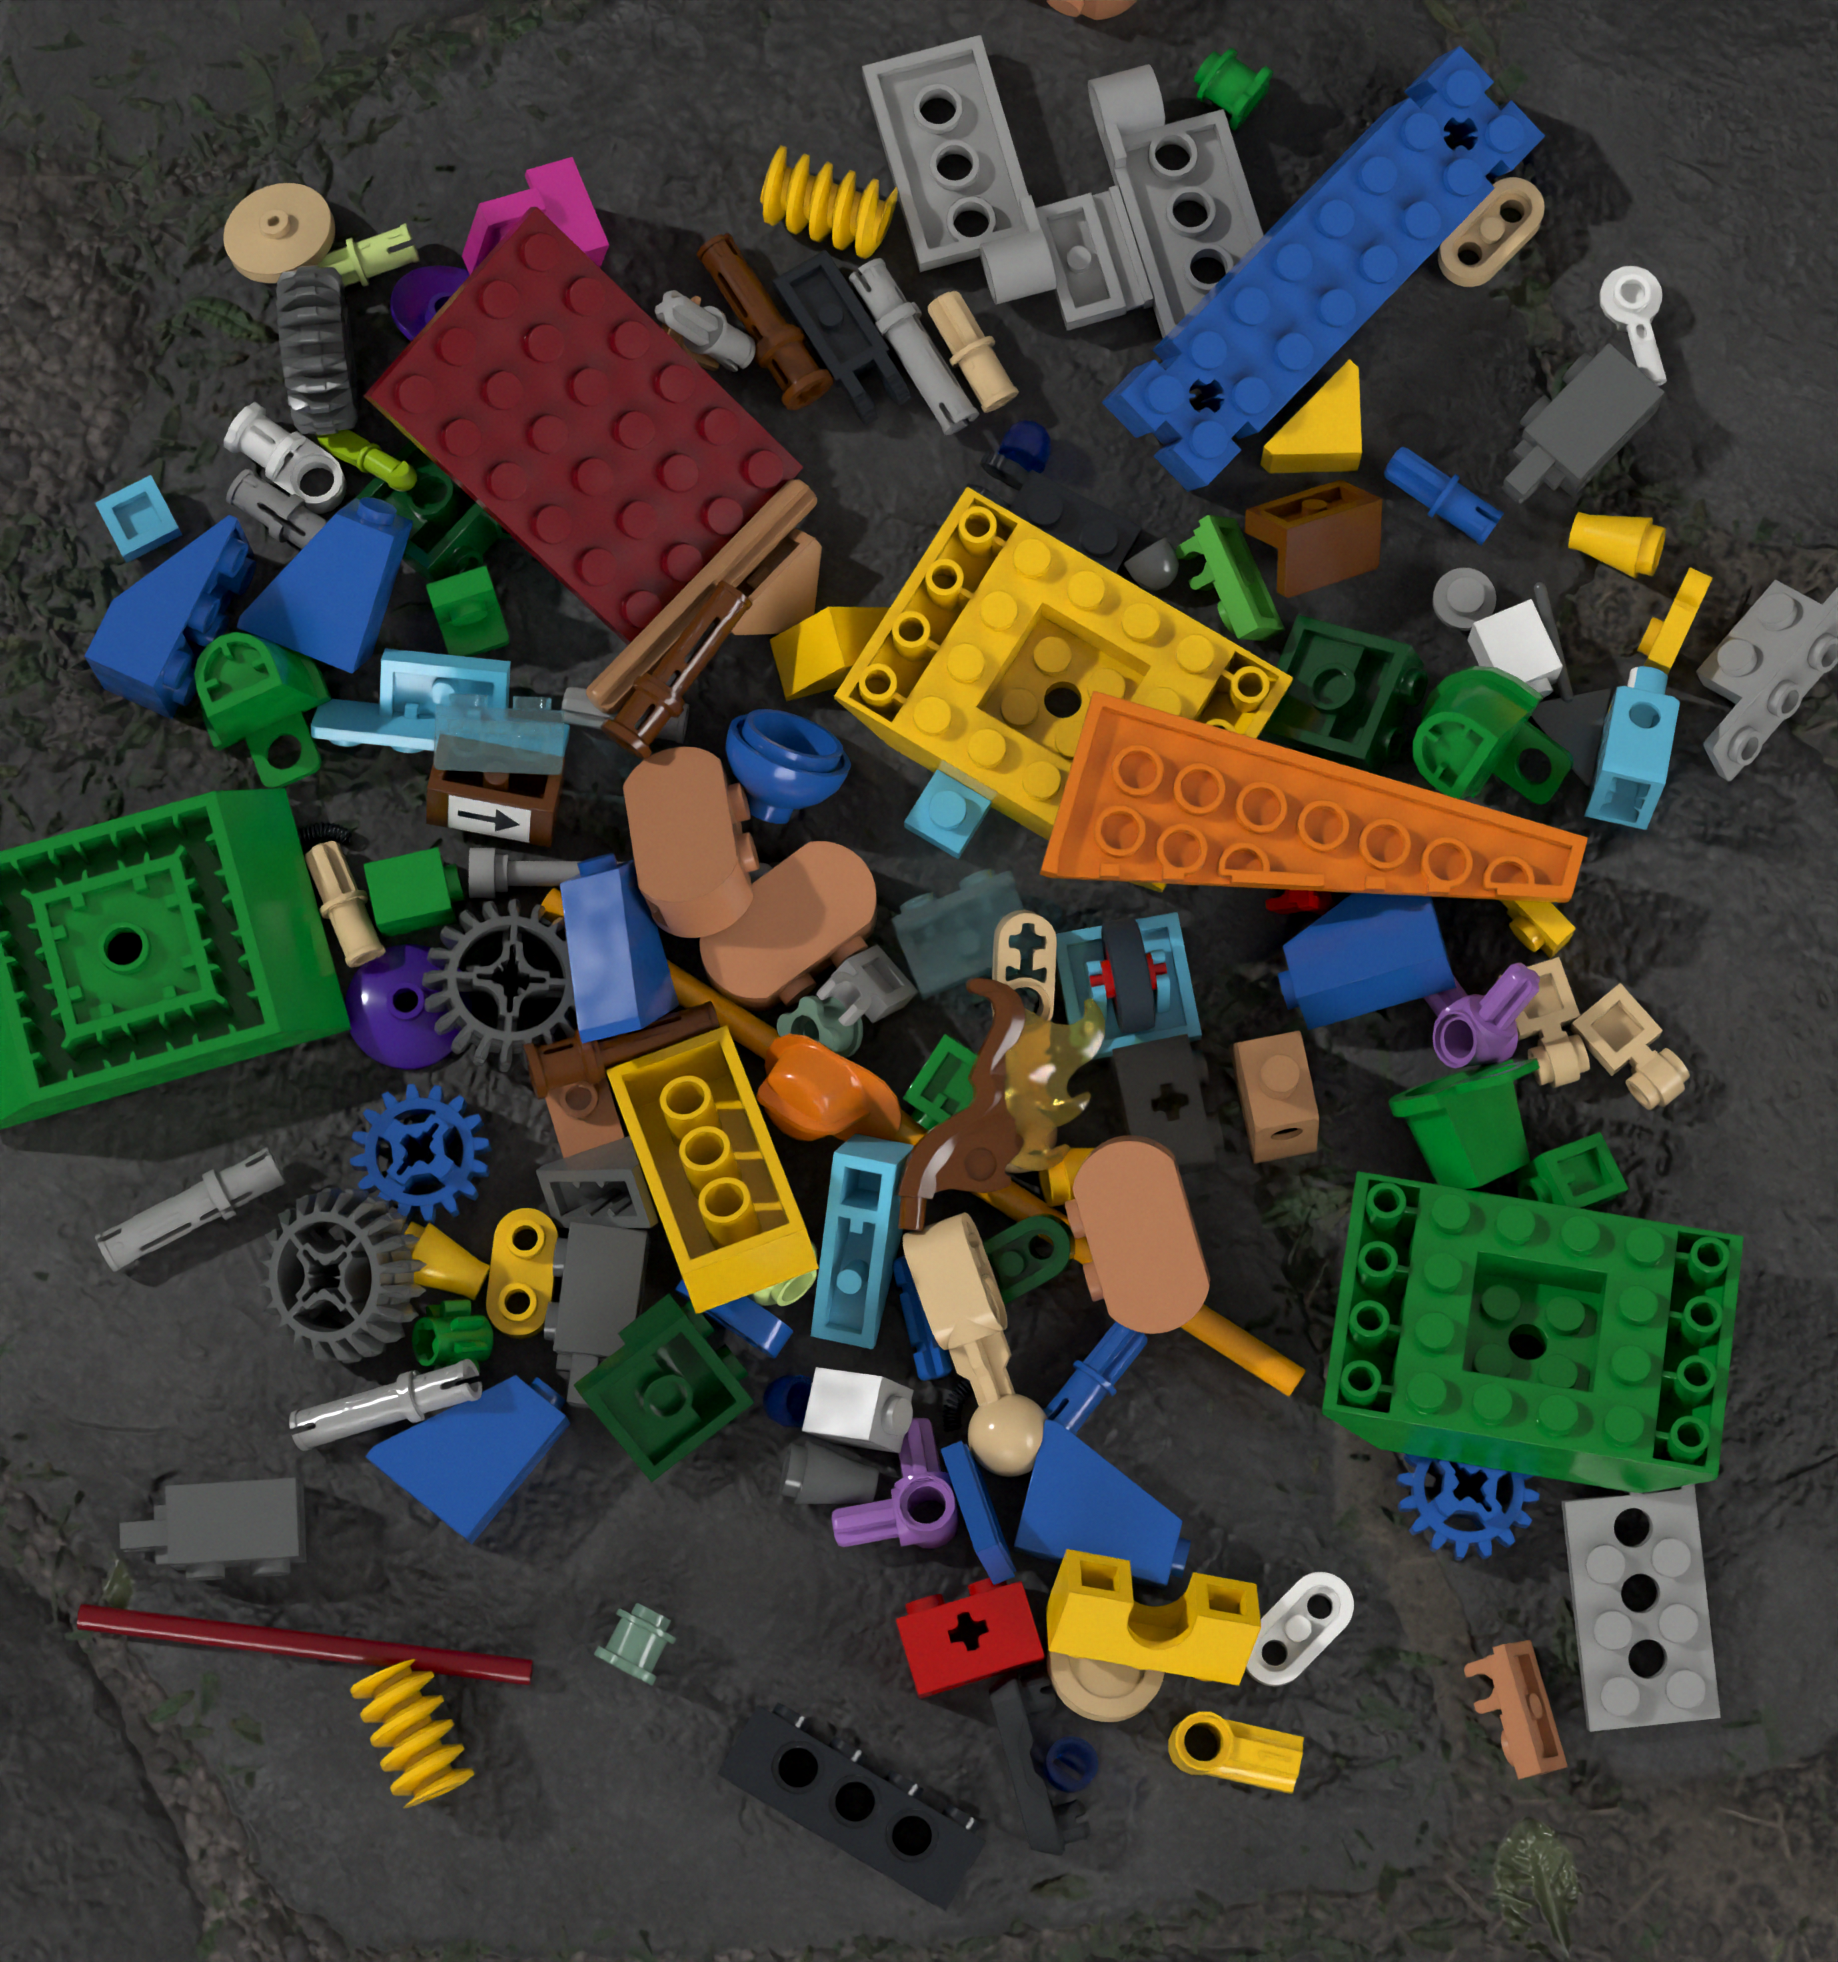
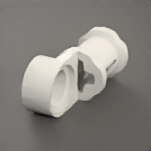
M253 402L251 405L243 408L231 423L224 438V447L230 452L236 454L241 451L266 469L265 476L291 495L296 494L303 498L306 507L316 514L332 511L341 504L346 495L347 482L339 462L331 454L298 431L290 434L266 417V409L257 402ZM314 468H324L334 475V484L331 489L319 497L308 496L300 490V481L303 475Z

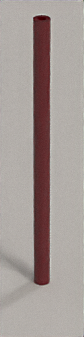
M81 1604L77 1617L78 1630L384 1668L407 1660L417 1659L410 1665L412 1671H433V1674L528 1686L531 1684L533 1673V1659L90 1604Z

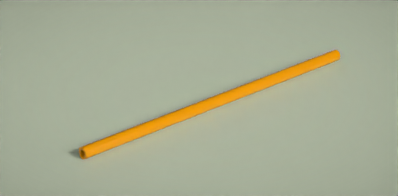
M554 887L541 904L545 907L543 918L551 923L558 917H564L561 891ZM667 960L679 1005L688 1009L689 1007L711 1001L720 1028L727 1025L734 1041L765 1060L766 1050L776 1038L780 1037L777 1030ZM902 1110L901 1127L891 1141L915 1145L926 1134L928 1129L921 1126ZM1011 1181L1010 1186L1001 1190L988 1193L971 1192L1017 1223L1032 1215L1045 1213L1059 1217L1071 1229L1068 1216L1054 1207L1050 1208L1046 1202ZM1038 1234L1039 1237L1054 1246L1050 1237ZM1087 1238L1075 1239L1076 1247L1073 1259L1081 1264L1092 1262L1093 1258ZM1205 1304L1202 1305L1192 1319L1180 1326L1288 1397H1290L1306 1372V1369Z

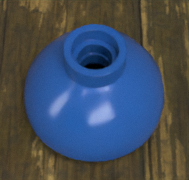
M772 709L754 710L749 714L734 718L728 730L725 747L731 771L746 791L750 814L766 822L785 824L789 822L794 809H803L821 803L839 790L851 767L850 759L843 751L841 742L831 732L806 718L792 713Z

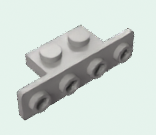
M1774 580L1697 669L1696 673L1703 686L1736 704L1704 742V749L1718 775L1731 781L1745 765L1750 764L1758 756L1764 742L1782 721L1796 712L1802 698L1819 678L1837 664L1838 587L1822 605L1789 586Z

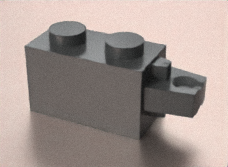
M1610 343L1595 357L1588 352L1579 357L1562 378L1567 386L1552 401L1546 395L1542 396L1521 419L1520 424L1525 429L1520 443L1512 453L1521 462L1505 478L1504 485L1501 487V490L1519 506L1544 482L1553 491L1560 486L1574 498L1657 412L1665 392Z
M570 1222L568 1239L557 1238L553 1258V1276L563 1277L560 1301L548 1302L544 1325V1340L554 1341L553 1351L557 1356L556 1370L570 1372L567 1405L569 1407L591 1409L580 1396L574 1384L625 1345L618 1333L642 1314L651 1245L648 1231Z
M296 1477L165 1486L166 1505L154 1506V1520L119 1523L120 1550H123L125 1553L155 1551L157 1566L170 1565L176 1570H186V1580L225 1578V1567L251 1566V1576L287 1575L291 1573L290 1563L307 1562L304 1484Z

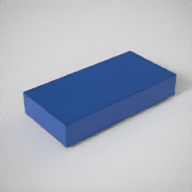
M962 1441L940 1449L973 1547L993 1585L1015 1577L1014 1572L1016 1569L983 1473L970 1449Z

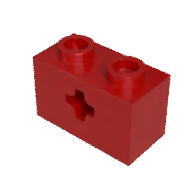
M987 1578L968 1585L970 1596L945 1604L943 1594H936L905 1604L908 1615L897 1618L896 1625L919 1699L1002 1675L1012 1669L1015 1671L1044 1662L1045 1655L1022 1581L1008 1585L1007 1580L993 1585L991 1579ZM969 1617L974 1627L983 1625L986 1627L987 1633L978 1637V1648L976 1650L967 1651L963 1642L951 1643L949 1636L958 1632V1620L961 1618Z

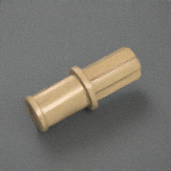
M957 291L946 292L934 299L928 305V313L953 354L950 364L954 368L960 367L981 403L983 412L994 411L1014 399L1019 391L1013 386L992 349L995 345L994 338L992 336H984L961 294Z
M329 841L312 847L305 854V860L324 904L319 911L322 918L330 919L346 957L347 966L351 968L359 967L384 955L386 951L379 941L365 907L369 900L366 891L358 890L340 844L336 841Z

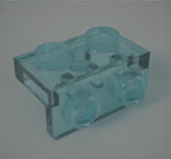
M449 694V706L436 705L434 767L438 770L558 775L561 773L563 765L565 711L551 710L552 698L513 696V709L487 708L488 695Z
M994 869L982 870L960 881L959 886L961 890L939 899H937L935 893H926L900 906L902 914L892 918L893 932L922 1000L963 984L971 978L980 977L992 972L994 933L998 923L1007 914L1017 910H1024L1015 889L1016 882L1011 870L996 875ZM1030 923L1022 924L1021 933L1010 935L1008 941L1010 945L1019 949L1021 960L1028 957V951L1031 946H1040L1035 934L1030 930Z

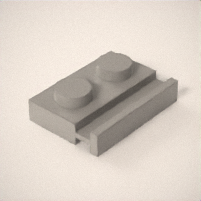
M1118 185L1109 187V191L1092 195V193L1035 208L1050 251L1057 285L1054 291L1067 331L1125 315L1126 311L1142 306L1144 309L1153 307L1154 298Z

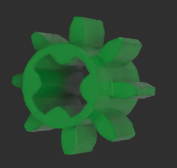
M468 1299L442 1301L441 1305H427V1317L420 1318L413 1329L412 1346L416 1359L424 1366H435L434 1370L456 1364L464 1359H470L475 1364L478 1372H480L478 1363L488 1359L493 1347V1332L488 1319L482 1314H470L471 1302Z

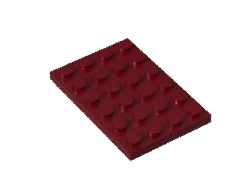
M530 207L364 395L368 401L626 645H629L787 481L794 479L803 468L780 443L538 207Z

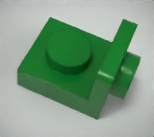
M486 566L426 584L449 655L472 657L509 644L510 638Z
M944 1034L903 1097L905 1101L916 1107L910 1117L924 1128L930 1130L966 1108L973 1099V1088L968 1081V1076L977 1053L949 1034Z
M1601 1132L1542 1153L1512 1175V1181L1517 1189L1518 1198L1580 1209H1589L1615 1199L1628 1190Z

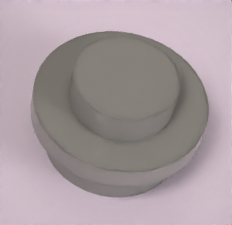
M1457 568L1447 572L1440 578L1433 593V607L1438 618L1448 627L1460 631H1469L1472 629L1474 622L1491 616L1496 605V591L1492 582L1482 572L1472 568Z

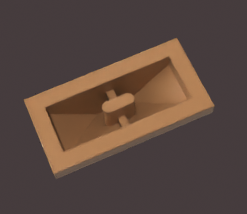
M794 527L736 587L753 605L749 610H746L730 633L733 635L780 634L814 615L822 546L814 537Z

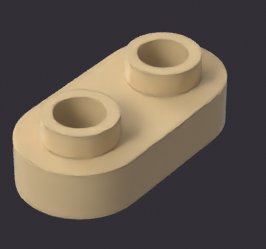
M1517 177L1504 178L1493 184L1495 189L1440 244L1438 263L1447 279L1464 287H1475L1486 283L1536 234L1544 215V200L1538 188L1531 182ZM1505 208H1514L1519 211L1522 219L1518 222L1510 223L1501 217L1500 212ZM1464 250H1471L1479 256L1480 261L1474 265H1466L1459 260L1458 254Z

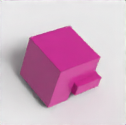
M570 157L526 170L524 176L530 189L479 203L462 254L469 275H471L530 207H538L599 268L602 265L609 243L574 159Z

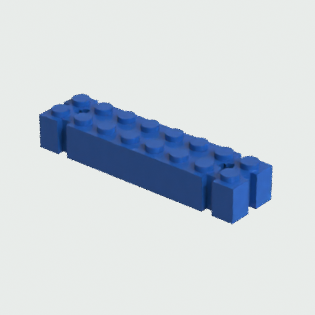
M1461 46L1436 58L1404 91L1409 98L1388 108L1153 349L1163 361L1161 364L1154 359L1135 367L1102 401L1103 405L1135 438L1152 432L1163 444L1154 455L1155 459L1187 492L1207 486L1241 451L1231 438L1235 436L1237 439H1241L1258 433L1495 189L1489 181L1512 171L1545 137L1512 100L1498 107L1490 100L1484 92L1494 81ZM1450 133L1455 140L1452 143L1455 145L1454 149L1449 148L1444 141V138L1449 136ZM1194 389L1200 390L1204 397L1201 404H1204L1205 407L1198 411L1192 407L1189 399L1196 397L1195 394L1189 393V391Z

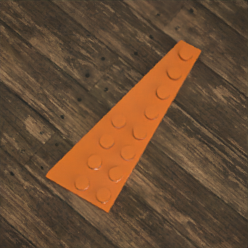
M1093 691L1039 875L1060 879L1568 903L1573 895L1588 837Z

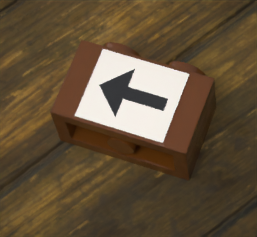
M440 733L427 786L426 824L551 848L563 795L566 757Z

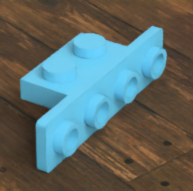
M385 648L381 658L380 704L332 699L319 705L311 723V737L327 739L338 746L349 747L364 743L391 746L394 750L403 753H417L423 750L436 751L441 733L564 757L569 741L570 726L565 723L508 717L511 661Z

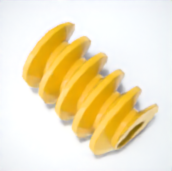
M780 145L767 171L760 202L763 205L764 222L768 225L775 226L779 224L786 215V226L790 233L798 234L802 232L809 223V234L813 241L818 243L824 241L832 231L833 246L836 249L843 251L855 240L856 255L867 259L879 247L887 233L897 202L898 188L895 187L885 201L880 200L879 180L873 178L862 193L856 191V172L849 170L839 185L833 183V164L830 162H826L816 176L810 175V155L805 153L793 168L788 167L787 147Z
M417 1659L407 1660L381 1670L357 1682L350 1689L354 1699L374 1698L362 1710L360 1716L364 1723H384L373 1733L370 1741L374 1747H394L382 1759L380 1765L384 1772L404 1771L390 1786L394 1796H414L403 1809L443 1795L464 1784L475 1774L473 1768L452 1769L450 1763L465 1749L462 1743L442 1744L440 1738L454 1726V1722L452 1719L432 1720L430 1714L444 1702V1698L442 1695L422 1696L420 1690L435 1676L433 1671L412 1672L410 1665Z

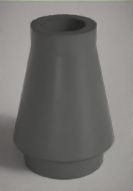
M808 1440L805 1446L790 1443L783 1464L779 1493L780 1495L794 1497V1504L872 1503L876 1492L879 1470L875 1467L863 1465Z

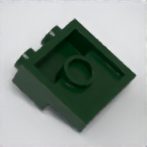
M411 440L394 458L401 462L406 461L413 466L417 474V481L414 487L405 492L397 491L389 487L387 482L375 477L356 497L359 500L364 497H370L388 502L397 509V515L413 521L402 559L408 566L431 583L482 567V555L498 538L508 539L512 537Z
M1297 615L1276 668L1293 677V681L1258 737L1315 752L1319 758L1379 775L1384 762L1393 764L1401 754L1405 733L1404 729L1399 727L1407 706H1418L1425 695L1428 676L1427 672L1422 670L1424 663L1409 644Z
M667 1294L622 1329L618 1335L625 1345L574 1384L580 1396L651 1483L754 1403L740 1384V1381L749 1375L740 1361L726 1344L717 1351H714L705 1339L715 1331L702 1313H695L691 1300L680 1308L670 1294Z

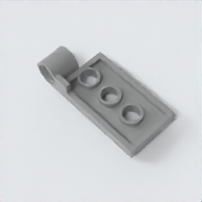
M981 35L862 66L863 79L895 187L898 188V199L919 271L923 272L980 256L988 287L996 305L1056 289V277L1048 244L1040 226L1032 195L1029 196ZM942 98L948 100L954 106L956 112L948 122L933 124L922 116L920 112L922 106L931 99ZM951 154L962 155L970 161L973 168L969 175L961 180H948L937 170V165L942 158ZM971 210L980 212L987 218L989 226L983 234L977 237L963 236L953 225L958 215Z
M1147 64L1088 80V92L1095 123L1115 186L1118 185L1154 298L1153 309L1162 338H1164L1217 284L1199 282L1191 272V265L1200 258L1211 257L1223 265L1227 274L1264 235L1224 109L1165 125V113L1160 88L1152 67ZM1165 145H1178L1186 150L1190 157V162L1180 170L1171 171L1163 168L1158 163L1155 153ZM1183 201H1195L1205 208L1208 218L1197 227H1186L1175 219L1173 209Z
M1695 1484L1645 1493L1624 1491L1625 1494L1561 1501L1587 1730L1592 1732L1721 1718ZM1637 1508L1647 1517L1649 1532L1640 1544L1625 1546L1615 1536L1614 1523L1622 1511ZM1646 1574L1655 1583L1657 1590L1655 1601L1646 1610L1631 1611L1622 1601V1586L1632 1575ZM1641 1640H1655L1663 1650V1665L1652 1676H1637L1629 1665L1628 1657L1630 1650Z

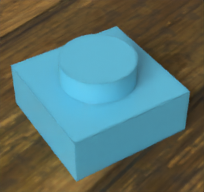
M151 475L95 503L126 563L182 535Z
M937 769L904 821V828L959 859L990 810L991 801Z

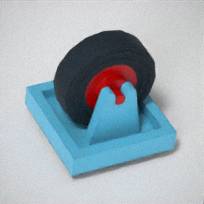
M1178 912L1140 919L1122 918L1103 923L1102 926L1056 934V966L1075 1063L1201 1040L1202 1033Z

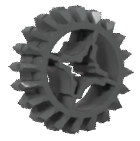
M317 265L297 267V270L282 272L277 281L276 288L277 324L288 405L291 409V418L294 420V425L301 434L317 433V435L337 434L339 430L352 429L358 420L359 394L351 318L342 276L334 267L319 268Z
M511 899L509 901L506 916L499 917L497 906L493 901L484 902L482 908L484 922L482 923L468 910L460 913L459 923L464 934L448 926L441 930L440 939L449 950L440 947L430 948L427 960L440 970L425 972L422 979L424 987L442 991L432 994L425 999V1010L432 1013L447 1011L435 1023V1032L438 1035H444L457 1029L459 1033L452 1043L451 1050L456 1054H460L470 1042L476 1045L477 1049L473 1063L479 1067L484 1065L489 1052L498 1053V1068L502 1072L509 1071L512 1054L517 1053L520 1054L522 1065L528 1070L529 1062L526 1059L523 1044L533 1042L536 1047L557 1042L554 1036L560 1040L574 1037L576 1027L570 1021L577 1022L567 940L562 941L560 939L565 930L564 917L555 919L548 928L541 924L545 914L544 906L536 904L532 909L530 919L520 917L521 905L518 899ZM502 940L500 958L497 962L490 966H474L473 972L458 971L464 959L476 948L488 942ZM523 942L541 951L551 961L559 978H550L549 971H541L531 967L523 955ZM510 958L512 960L511 974L515 975V985L519 986L516 996L513 997L510 1010L507 1012V996H504L503 985H500L502 975L506 972ZM459 992H467L470 999L481 1000L490 1005L495 1013L497 1030L478 1021L463 1004ZM545 998L561 999L558 1008L543 1023L531 1029L516 1032L517 1020L522 1008L529 1004H544Z
M339 1187L326 1188L322 1192H318V1194L305 1195L301 1199H296V1208L286 1209L283 1213L278 1214L282 1228L273 1229L265 1234V1237L274 1248L273 1253H266L257 1259L269 1268V1278H266L257 1286L265 1291H271L273 1298L272 1302L263 1312L269 1313L272 1316L281 1315L282 1317L276 1334L283 1335L284 1337L295 1336L294 1350L301 1351L302 1353L314 1352L315 1359L323 1362L342 1360L343 1363L359 1362L361 1358L378 1356L383 1351H387V1343L397 1342L400 1338L405 1337L401 1323L411 1322L412 1319L419 1316L409 1302L410 1298L419 1297L426 1291L419 1284L414 1283V1272L420 1271L427 1265L418 1259H412L410 1250L417 1244L420 1238L412 1234H401L407 1216L400 1215L398 1212L389 1213V1200H384L381 1197H369L368 1191L359 1188L341 1190ZM339 1224L350 1230L356 1238L351 1243H345L343 1239L335 1240L329 1230ZM332 1307H338L340 1311H348L355 1320L348 1326H345L334 1320L327 1312Z

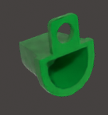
M234 632L221 635L209 643L198 657L194 676L200 697L203 720L213 747L220 751L245 739L260 779L269 789L283 788L317 772L321 767V756L314 738L311 737V730L304 712L329 702L332 698L323 675L314 660L309 656L251 634ZM280 736H294L301 745L299 760L287 769L274 768L268 758L270 745Z
M1470 666L1447 676L1429 694L1421 714V724L1413 740V758L1419 773L1444 795L1460 800L1468 796L1476 797L1493 773L1531 802L1539 805L1545 804L1553 797L1572 769L1574 759L1568 750L1528 722V719L1544 696L1518 677L1497 667ZM1529 748L1538 749L1549 757L1551 773L1546 781L1532 782L1521 773L1519 757L1524 750Z
M1537 1058L1515 1063L1513 1059L1466 1069L1420 1084L1390 1098L1388 1102L1393 1117L1405 1118L1437 1185L1464 1190L1476 1188L1530 1162L1513 1080L1539 1069L1540 1065Z

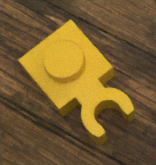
M1689 568L1665 621L1652 617L1637 651L1648 656L1644 666L1659 669L1668 675L1712 581V577Z
M1500 900L1508 908L1507 914L1513 919L1509 926L1515 936L1533 952L1541 948L1550 959L1570 941L1576 929L1551 902Z

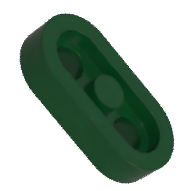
M1045 1213L1032 1215L982 1243L990 1266L994 1267L999 1274L998 1288L1004 1305L1066 1270L1074 1258L1076 1247L1075 1238L1070 1227L1059 1217ZM1038 1234L1047 1235L1053 1241L1054 1250L1050 1257H1043L1036 1252L1034 1240Z

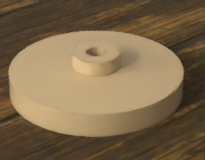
M296 183L273 184L251 193L235 207L225 225L224 246L234 267L242 275L261 283H277L282 272L297 270V267L318 265L324 259L335 237V221L325 199L314 189Z
M1047 1651V1671L1052 1687L1058 1697L1071 1710L1094 1721L1118 1722L1137 1715L1156 1696L1165 1672L1155 1670H1140L1127 1665L1089 1658H1074L1067 1654Z

